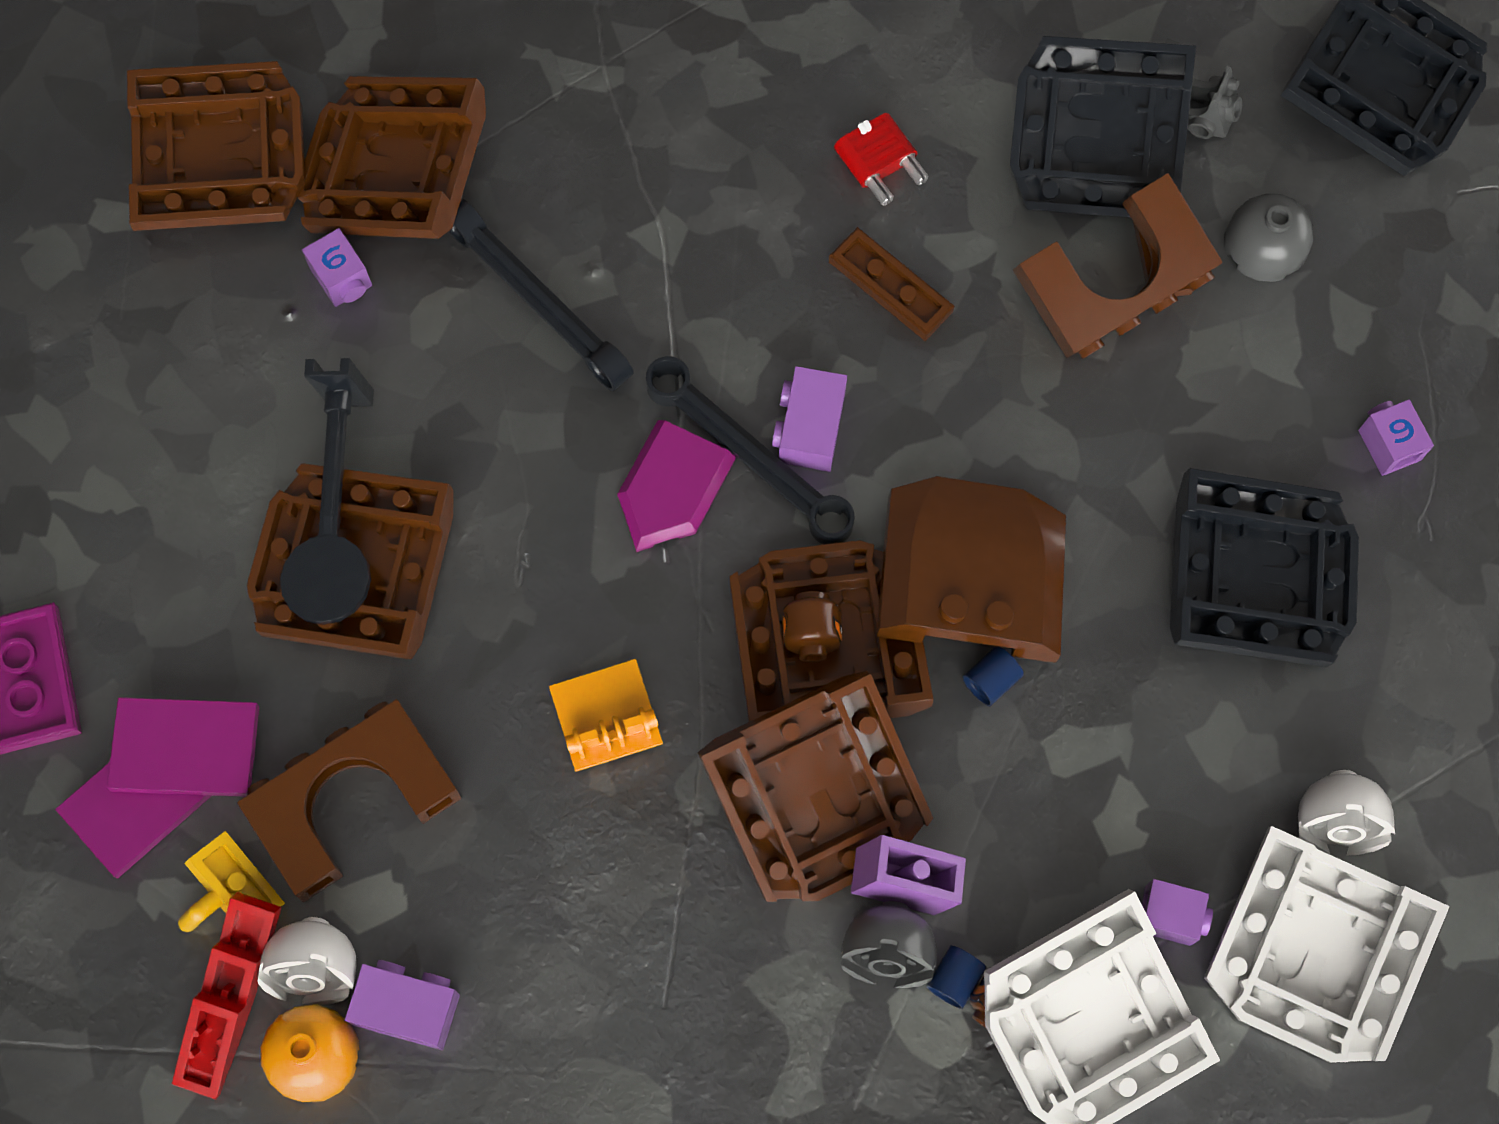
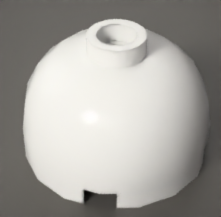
M1350 770L1334 771L1329 776L1316 781L1307 789L1299 804V838L1315 845L1316 849L1330 854L1327 844L1349 846L1347 855L1375 852L1388 846L1392 841L1391 832L1395 834L1393 809L1387 794L1376 782L1357 775Z
M308 917L302 921L280 928L267 942L261 956L258 984L268 994L287 1001L288 993L306 995L302 1000V1005H331L341 1002L349 997L350 988L353 990L356 953L348 937L322 918Z

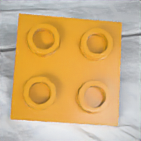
M636 659L549 686L575 772L663 744L657 719L651 707Z

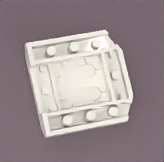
M1270 826L1266 831L1204 979L1239 1021L1328 1062L1386 1061L1450 906L1406 886L1400 887L1318 850L1311 843Z
M1127 889L984 971L985 1026L1028 1110L1047 1124H1113L1220 1061L1200 1019L1191 1014L1153 938L1156 932L1136 892Z

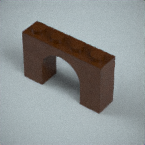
M1169 173L1134 193L1122 203L1144 238L1151 257L1149 277L1137 295L1126 299H1108L1092 292L1081 281L1057 241L1013 269L1066 358L1078 352L1081 358L1084 359L1105 346L1101 337L1115 329L1118 336L1123 335L1142 323L1137 316L1152 307L1155 314L1178 301L1175 292L1189 285L1193 292L1215 278L1211 270L1223 262Z
M397 699L390 704L384 701L373 706L365 713V720L351 729L343 727L336 730L325 739V746L311 755L305 752L294 757L285 765L286 771L272 780L265 778L257 781L248 788V795L237 802L294 895L302 902L309 900L343 877V874L320 840L313 822V808L316 797L324 784L336 774L357 767L372 768L383 772L396 783L422 824L462 799Z

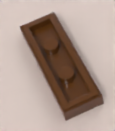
M858 227L829 255V263L924 341L954 311L955 306Z

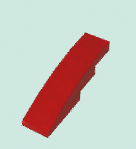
M239 892L230 898L220 940L211 949L202 989L192 1001L172 1080L173 1085L215 1100L220 1096L258 990L261 956L265 945L275 933L282 907Z

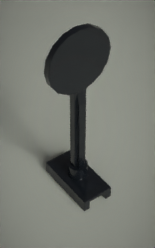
M341 358L340 371H324L315 359H305L304 376L325 400L324 412L327 414L319 534L317 537L308 539L293 550L284 563L280 577L282 597L290 610L307 622L322 625L340 622L355 613L366 599L371 583L369 563L362 551L347 539L339 537L347 416L351 414V407L373 406L374 389L350 358Z

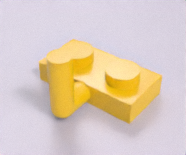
M224 831L184 863L208 893L195 902L179 918L178 926L184 932H191L220 907L227 913L230 898L237 892L280 907L285 902L229 834Z

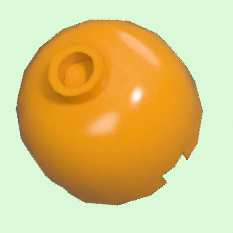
M317 1004L296 1006L279 1015L266 1030L260 1047L261 1066L270 1085L284 1097L301 1102L325 1101L340 1093L354 1077L357 1068L359 1039L352 1025L344 1021L345 1018L334 1009Z

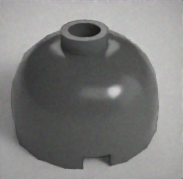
M1267 193L1249 198L1234 212L1224 234L1225 251L1228 257L1231 254L1232 259L1238 264L1237 269L1243 275L1257 281L1277 282L1283 280L1286 275L1298 271L1303 266L1313 244V224L1307 211L1295 199L1283 194Z
M887 901L882 903L881 906L872 907L858 914L850 923L842 943L841 966L849 975L868 984L877 985L875 975L897 978L894 988L919 987L931 982L937 961L936 941L930 925L916 912L909 910V907L904 903Z

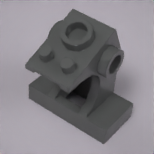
M1169 38L1165 42V44H1181ZM1226 66L1222 76H1212L1209 81L1193 78L1191 100L1199 102L1203 106L1201 109H1189L1187 130L1198 138L1209 139L1212 136L1226 138L1232 122H1237L1240 117L1242 98L1238 97L1237 93L1239 80L1234 79L1231 66Z

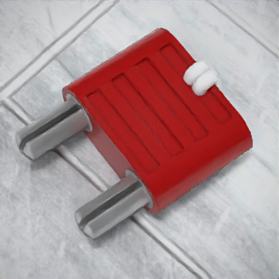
M883 113L870 121L865 120L858 125V128L841 137L834 145V150L861 187H869L883 206L887 205V202L890 203L894 196L882 179L904 167L917 185H922V182L925 183L928 180V174L915 158L918 154L917 150L889 113Z

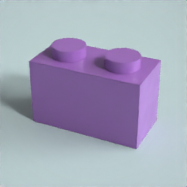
M795 366L793 381L784 380L780 406L787 407L785 422L776 421L772 447L780 448L779 459L785 464L831 472L848 375Z
M880 835L856 848L851 893L882 902H901L906 904L909 909L937 915L962 904L966 858Z
M378 960L376 967L362 964L344 1021L356 1027L443 1050L460 994L455 989L449 988L451 980L426 972L423 973L421 980L404 975L405 967L383 960Z

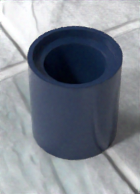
M995 646L962 678L971 693L983 704L990 707L1024 676V672L1018 662L1005 649Z
M950 945L926 988L948 1004L963 1009L987 967L965 950Z

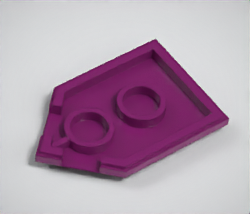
M657 420L617 493L636 552L652 548L655 544L677 537L681 539L696 534L733 466L736 456L729 450L666 420Z

